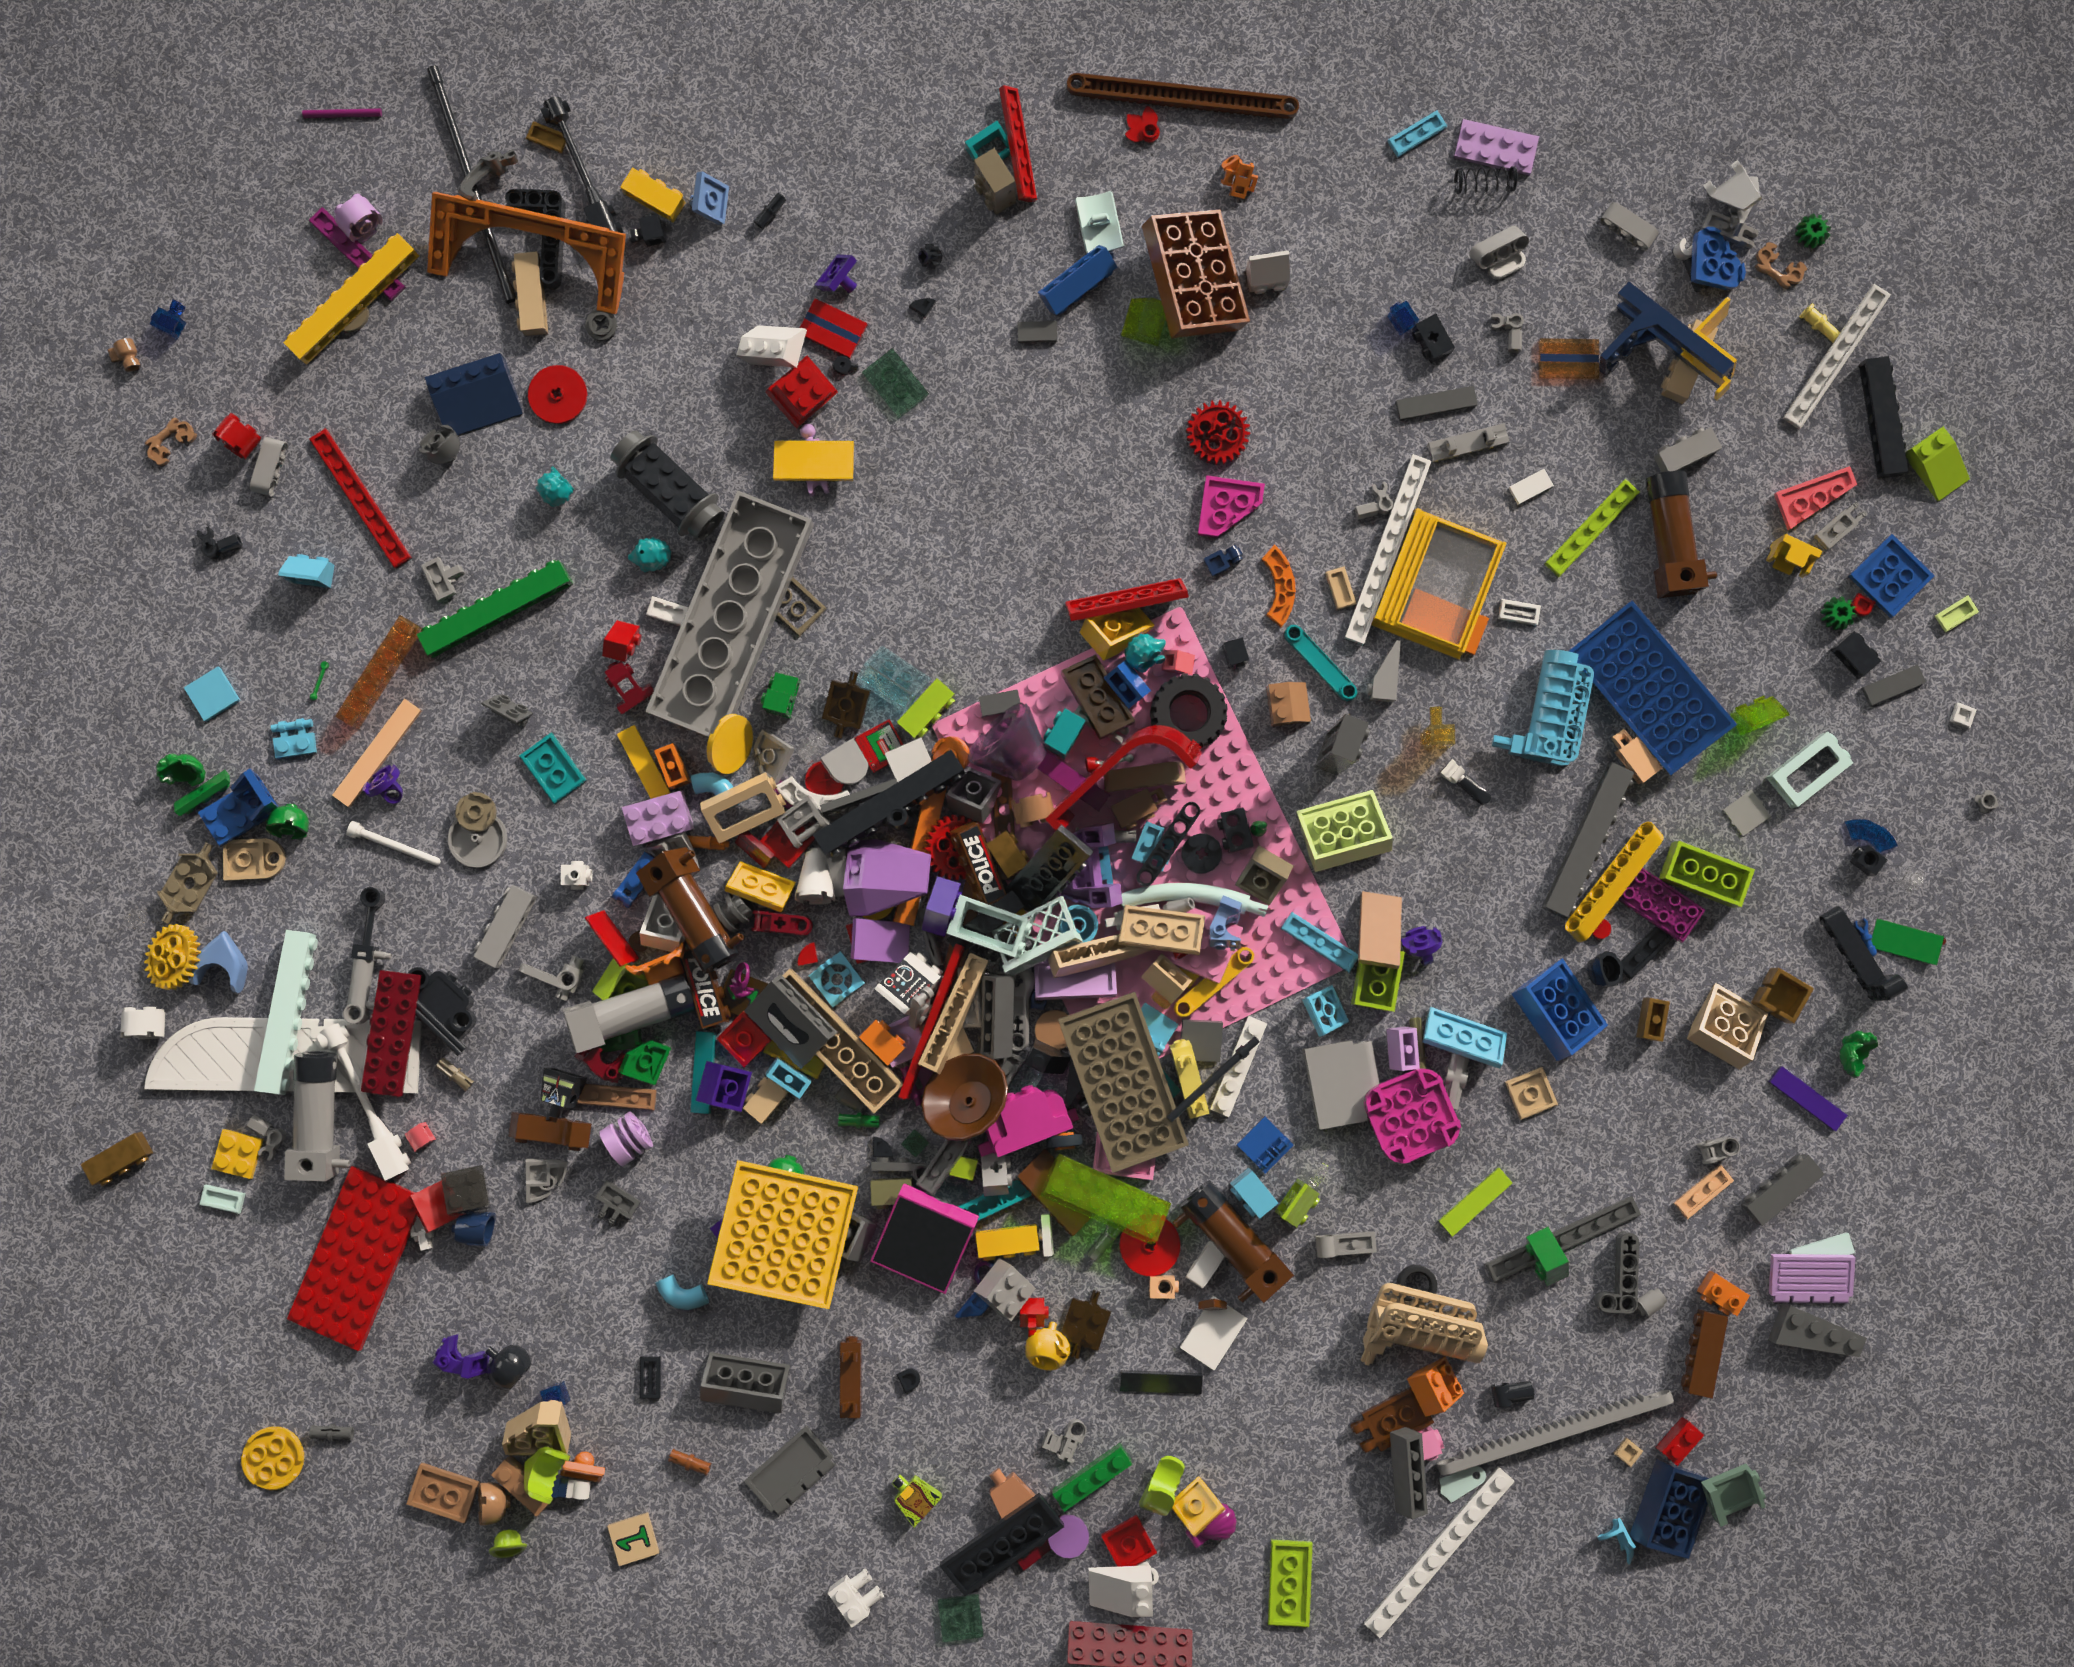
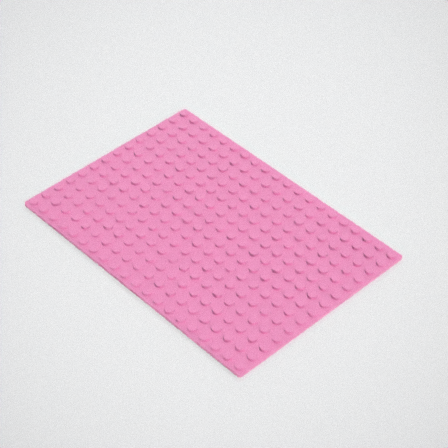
M1178 607L1152 619L1154 628L1146 634L1166 641V645L1160 655H1164V651L1180 650L1195 655L1192 676L1193 674H1198L1201 678L1207 677L1213 685L1216 684L1219 687L1220 693L1224 694L1183 608ZM1091 648L998 692L1018 689L1022 710L982 717L980 702H977L939 720L936 724L932 725V728L938 740L949 736L958 737L963 740L970 752L968 767L991 776V761L1011 760L1013 800H1015V803H1020V798L1037 794L1047 797L1046 792H1050L1053 807L1055 808L1071 792L1033 766L1044 749L1087 778L1091 773H1087L1085 758L1096 757L1099 761H1105L1135 732L1151 726L1150 709L1157 690L1160 689L1163 683L1168 682L1170 678L1174 676L1179 677L1182 674L1162 671V664H1155L1144 673L1134 669L1151 691L1129 708L1135 723L1128 726L1129 733L1127 735L1116 732L1122 737L1123 742L1117 744L1108 737L1099 740L1095 731L1085 725L1065 760L1044 748L1043 741L1048 728L1053 729V720L1058 711L1063 712L1064 708L1074 713L1079 706L1060 674L1061 670L1096 654L1108 674L1126 660L1124 655L1125 649L1119 654L1103 661L1096 651ZM1183 695L1172 703L1170 718L1178 729L1186 732L1196 731L1207 720V708L1199 698L1192 695ZM1226 696L1225 704L1228 707V717L1224 729L1217 740L1207 748L1205 747L1200 750L1202 754L1193 768L1190 769L1170 748L1160 744L1148 743L1135 747L1124 756L1133 755L1134 760L1132 762H1118L1110 769L1115 770L1178 761L1184 763L1185 784L1159 785L1107 792L1110 797L1099 812L1080 798L1068 808L1075 815L1066 827L1071 833L1075 832L1076 827L1082 829L1095 824L1113 823L1114 830H1136V843L1108 845L1113 884H1121V893L1143 887L1136 880L1137 873L1143 866V863L1133 860L1131 857L1146 821L1141 819L1136 822L1137 826L1126 830V828L1121 829L1110 807L1146 788L1150 793L1161 787L1168 799L1157 805L1158 810L1154 813L1155 817L1147 820L1150 823L1165 828L1163 835L1186 803L1195 802L1200 807L1198 818L1170 857L1168 865H1165L1163 871L1159 873L1151 885L1195 883L1217 886L1250 895L1249 900L1268 905L1235 885L1257 847L1261 846L1294 865L1288 879L1272 903L1268 905L1265 917L1245 911L1244 915L1240 914V919L1237 923L1238 926L1243 927L1240 935V948L1247 947L1253 951L1254 960L1189 1016L1179 1017L1176 1015L1174 1005L1204 978L1199 976L1189 989L1186 988L1171 1004L1141 978L1151 964L1161 954L1165 956L1167 952L1156 949L1115 962L1117 997L1062 999L1069 1015L1135 992L1141 1008L1144 1003H1147L1179 1024L1165 1045L1163 1052L1158 1056L1159 1059L1170 1054L1169 1045L1181 1039L1182 1019L1222 1021L1224 1028L1344 970L1281 930L1284 922L1290 913L1293 912L1348 947ZM1007 764L1000 765V768L1003 771H1007ZM1102 777L1095 785L1105 791L1104 777ZM1001 787L999 789L997 797H1000L1002 794ZM1156 794L1151 796L1154 803L1159 801ZM1008 804L1000 805V814L1008 815L1010 813ZM1187 806L1185 809L1186 815L1189 817L1195 816L1196 808L1194 806ZM1244 807L1249 829L1255 821L1267 823V831L1263 836L1255 837L1251 834L1254 847L1228 853V849L1224 850L1222 838H1224L1223 830L1219 831L1216 819L1219 818L1220 813ZM992 810L983 824L978 822L987 843L995 838L994 812ZM1233 816L1227 817V824L1231 827L1236 826V818ZM1014 818L1015 837L1019 842L1016 845L1020 851L1024 849L1031 859L1034 856V851L1041 848L1056 830L1048 822L1040 823V820L1032 821L1033 825L1021 828L1020 824H1016ZM1181 822L1175 823V832L1183 833L1185 825ZM1009 823L1008 826H1007V829H1008V831L1011 833L1010 823ZM1200 833L1214 837L1220 843L1222 849V858L1219 865L1213 871L1206 874H1197L1190 871L1181 857L1184 843L1191 836ZM1233 836L1232 843L1235 846H1240L1242 844L1241 837ZM1201 848L1200 851H1196V854L1199 855V859H1203L1204 856H1207V853L1204 852V848ZM1103 853L1099 854L1100 860L1103 859ZM1152 859L1151 863L1153 866H1156L1158 861ZM1142 872L1140 874L1141 882L1149 883L1151 875L1148 872ZM1005 880V881H1006V883H1007V885H1008L1012 880ZM1102 880V883L1107 884V880ZM1064 898L1067 907H1070L1072 905H1083L1088 907V905L1080 902L1076 903L1071 901L1070 899ZM1168 901L1146 903L1137 905V907L1159 904L1160 910H1163V906L1166 905ZM1194 902L1195 908L1214 916L1219 908L1210 904ZM1060 903L1053 907L1051 914L1059 917L1062 910ZM1121 904L1107 908L1088 907L1096 914L1098 919V931L1092 940L1120 934V930H1117L1116 926L1106 927L1105 919L1114 918V912L1124 910ZM1037 914L1034 923L1042 925L1046 914ZM1050 916L1046 927L1054 930L1058 919ZM1075 920V928L1081 931L1083 922ZM1034 925L1032 926L1031 935L1036 939L1040 928ZM1044 930L1040 941H1049L1052 932ZM1244 950L1240 953V959L1243 962H1247L1250 959V954ZM1182 1002L1178 1005L1179 1013L1185 1014L1188 1012L1189 1008L1186 1003Z

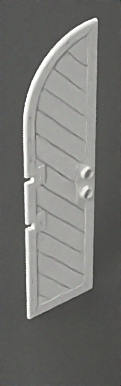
M209 1018L182 1028L172 1035L154 1056L146 1075L144 1089L254 1091L268 1018ZM302 1019V1026L296 1038L298 1039V1046L293 1053L292 1059H294V1054L307 1051H325L337 1054L336 1051L328 1050V1048L323 1050L317 1035L321 1034L320 1031L334 1024L346 1025L350 1036L346 1037L348 1042L344 1048L362 1084L368 1047L366 1046V1040L371 1028L369 1025L370 1020L363 1024H350L345 1019H324V1026H318L319 1019ZM420 1020L414 1021L403 1093H418L421 1048ZM337 1054L335 1092H356ZM292 1069V1071H290L288 1078L290 1079V1087L288 1091L294 1092V1080Z

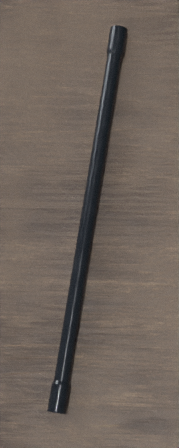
M436 65L429 66L427 72L434 87L465 178L472 168L443 86L439 68ZM476 183L472 191L476 194L478 200H482ZM492 228L483 229L482 232L500 282L505 303L515 302L517 298L509 281Z

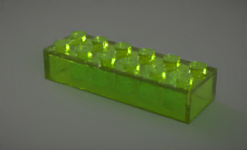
M1061 1154L1055 1158L1040 1194L1047 1199L1151 1245L1157 1242L1171 1203Z

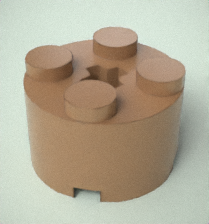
M1046 792L1047 797L1037 794L1020 798V803H1015V800H1012L1011 805L1016 824H1020L1021 828L1033 825L1032 821L1040 820V823L1047 822L1045 818L1054 809L1050 792Z

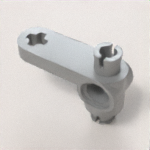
M572 955L570 963L564 964L558 976L525 963H521L518 971L558 987L559 989L555 997L567 1001L570 992L575 993L576 988L580 985L581 976L584 971L580 968L584 959ZM568 974L573 977V982L569 986L565 983V977Z

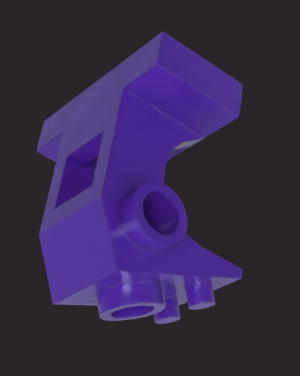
M458 1334L442 1339L441 1342L444 1344L437 1349L435 1353L436 1358L433 1361V1364L444 1372L459 1374L462 1378L467 1379L487 1373L489 1356L485 1351L462 1357L457 1350Z

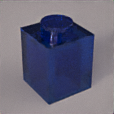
M1407 300L1403 303L1397 302L1390 307L1387 317L1399 335L1412 329L1419 322V318Z
M565 1381L547 1386L540 1391L543 1402L556 1400L565 1405L570 1401Z

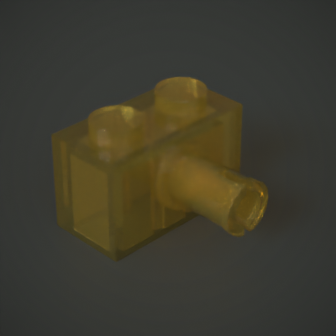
M1430 707V725L1423 730V733H1420V744L1424 745V750L1449 749L1455 745V724H1442V707Z

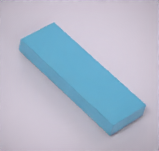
M1438 110L1388 139L1387 142L1398 158L1446 129L1447 124Z

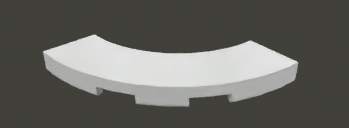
M793 776L777 784L776 788L782 797L793 806L808 795L811 796L821 813V804L850 795L848 790L834 795L815 794L800 786ZM857 806L850 807L848 812L857 808Z

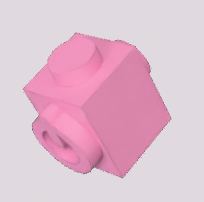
M1428 1426L1418 1432L1422 1433L1424 1460L1432 1461L1437 1459L1439 1454H1442L1441 1449H1444V1444L1438 1430H1433Z

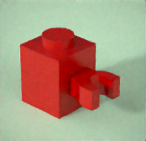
M1029 1298L1020 1309V1327H1028V1337L1034 1335L1036 1327H1044L1045 1319H1049V1307L1044 1306V1298Z

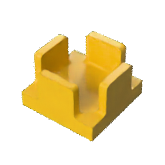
M1784 534L1772 542L1769 548L1771 551L1766 561L1770 563L1775 560L1772 567L1787 575L1792 573L1795 566L1802 568L1799 577L1803 578L1809 575L1814 562L1820 558L1822 550L1788 534Z

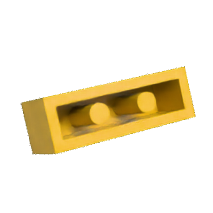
M632 167L620 186L624 195L673 223L686 204L681 192L674 188L672 190L667 188L666 184L659 179L653 180L642 169L638 171Z
M1036 1224L976 1231L978 1257L983 1258V1261L994 1260L995 1256L1003 1255L1004 1258L1016 1257L1015 1253L1022 1252L1025 1256L1034 1255L1039 1250Z

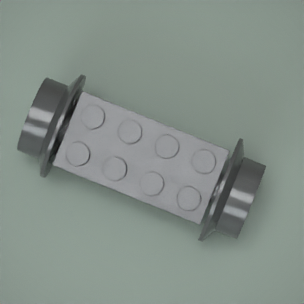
M637 430L627 434L616 445L610 456V459L618 466L616 476L620 479L626 478L678 527V534L680 536L690 534L697 541H701L709 536L721 523L725 512L717 505L719 495L716 493L709 495L657 446L658 439L655 435L644 437Z

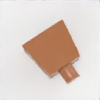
M997 1468L989 1475L995 1483L990 1488V1495L1001 1519L1035 1496V1493L1014 1472L1005 1477L1000 1468Z

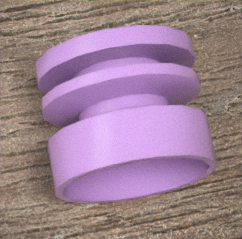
M632 1112L626 1113L624 1115L625 1119L622 1117L618 1119L619 1128L614 1124H610L600 1131V1137L606 1149L622 1167L635 1159L633 1149L641 1155L644 1153V1148L649 1150L653 1147L646 1127Z

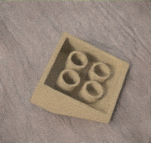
M1715 983L1694 1019L1687 1039L1740 1070L1753 1061L1768 1013Z

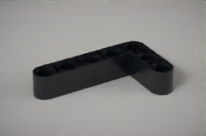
M510 189L505 195V200L510 207L565 219L566 204L558 191ZM515 199H520L518 203L513 204ZM535 199H540L537 204H532ZM554 200H559L556 205H551ZM542 235L540 279L546 288L555 290L559 288L562 280L564 242L557 239L554 243H549L553 237ZM556 257L553 262H548L549 258ZM555 276L552 281H547L548 277Z
M1836 906L1819 916L1820 921L1822 920L1826 925L1824 927L1830 937H1833L1836 941L1835 945L1839 952L1846 957V963L1852 972L1856 973L1858 977L1856 979L1863 990L1866 989L1869 999L1873 1001H1890L1908 990L1905 980L1900 975L1883 974L1841 907Z

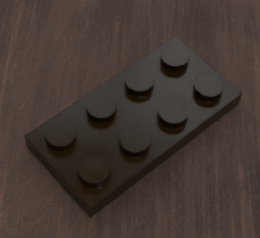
M1096 654L1061 670L1060 674L1099 740L1135 723V719L1128 707L1104 679L1107 672Z

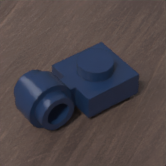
M1236 545L1229 547L1225 550L1226 555L1223 554L1222 550H1219L1203 558L1212 577L1230 569L1228 561L1234 565L1243 560V553L1239 547L1237 548Z

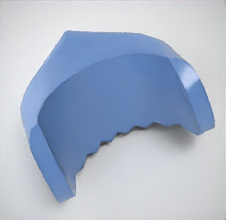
M223 931L200 950L201 953L196 957L200 961L194 964L198 969L192 970L194 976H190L189 982L193 985H199L206 971L213 965L219 964L229 974L231 991L240 993L244 988L246 980L247 961L229 934Z

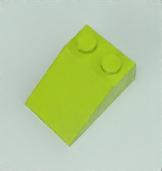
M1944 426L1905 452L1910 465L1937 501H1940L1970 480L1956 442Z
M1297 1178L1275 1212L1297 1228L1299 1224L1302 1226L1307 1220L1309 1209H1314L1320 1200L1318 1196L1320 1194Z

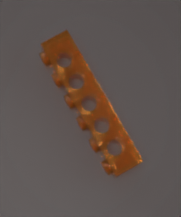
M399 615L335 717L351 727L360 729L417 640L416 634L420 633L422 629L420 626Z

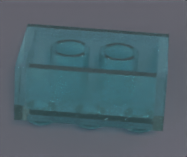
M881 646L864 663L856 681L905 713L918 699L931 678L884 646Z

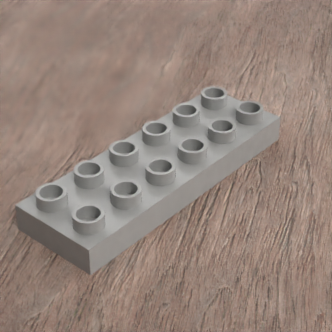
M737 490L647 706L646 713L709 738L710 733H714L721 718L737 713L813 529L812 519Z

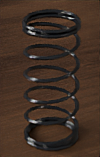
M1515 165L1511 166L1507 172L1506 168L1501 166V168H1504L1507 176L1506 191L1508 192L1510 189L1511 192H1514L1518 182L1517 168ZM1480 167L1477 174L1473 168H1469L1466 176L1462 168H1457L1454 175V183H1458L1459 174V188L1457 186L1456 189L1455 185V193L1460 194L1462 192L1463 176L1465 181L1464 193H1467V177L1470 170H1473L1475 193H1477V178L1481 169H1483L1486 179L1485 192H1488V176L1491 169H1494L1496 175V192H1498V177L1501 168L1497 173L1494 167H1490L1487 174L1483 167ZM1514 172V183L1512 186V174Z

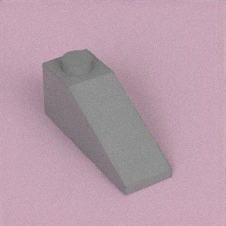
M1396 640L1372 678L1371 683L1367 684L1366 694L1370 695L1369 701L1392 703L1396 701L1401 641Z

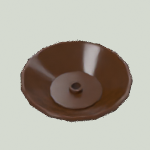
M962 1054L947 1060L941 1074L933 1072L924 1088L921 1102L924 1120L933 1133L947 1140L965 1141L981 1135L997 1121L1006 1104L1008 1085L1004 1071L995 1060L982 1054Z

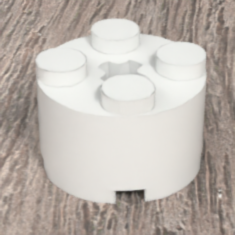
M132 1007L123 1008L121 1013V1038L131 1039V1036L138 1039L164 1038V1009H156V1007H143V1010H136V1008Z

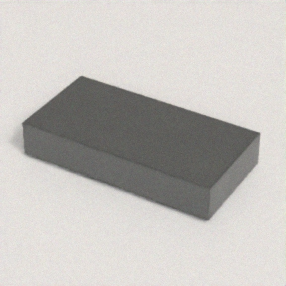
M1057 321L1018 322V343L1057 342Z
M1018 689L979 697L982 717L1022 710Z

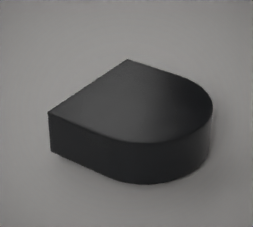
M908 1368L897 1373L905 1393L918 1387L921 1377L917 1370Z

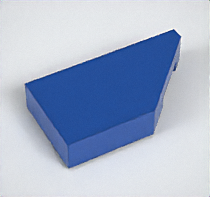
M973 1292L956 1313L955 1317L982 1316L989 1305Z

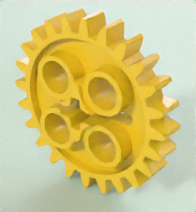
M169 924L168 928L162 927V932H156L157 938H151L153 944L148 945L150 952H146L145 955L149 957L144 963L148 964L145 971L149 972L147 978H151L150 983L156 984L155 987L161 989L176 990L177 987H183V982H189L188 976H194L192 970L198 969L194 964L200 961L196 957L201 951L197 950L200 943L196 942L198 936L193 935L194 931L189 930V927Z

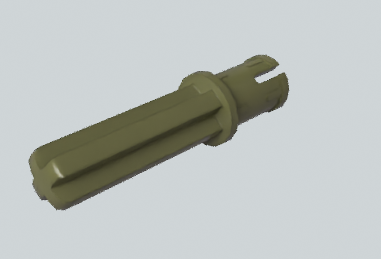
M1419 1017L1410 1018V1027L1417 1028L1419 1066L1426 1069L1427 1057H1425L1422 1020Z

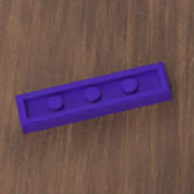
M1779 1066L1768 1081L1833 1131H1837L1848 1116L1783 1066Z

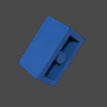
M1127 660L1123 661L1104 677L1128 709L1151 691Z

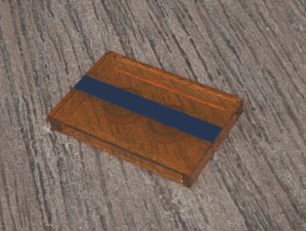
M1539 339V379L1599 378V339Z

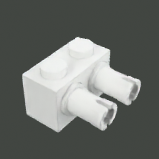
M863 1569L852 1579L845 1575L830 1586L828 1595L851 1628L869 1615L870 1606L884 1598L882 1591L879 1592L880 1588L878 1586H875L874 1589L864 1596H861L858 1592L859 1588L872 1580L871 1575H867L868 1571L866 1569Z

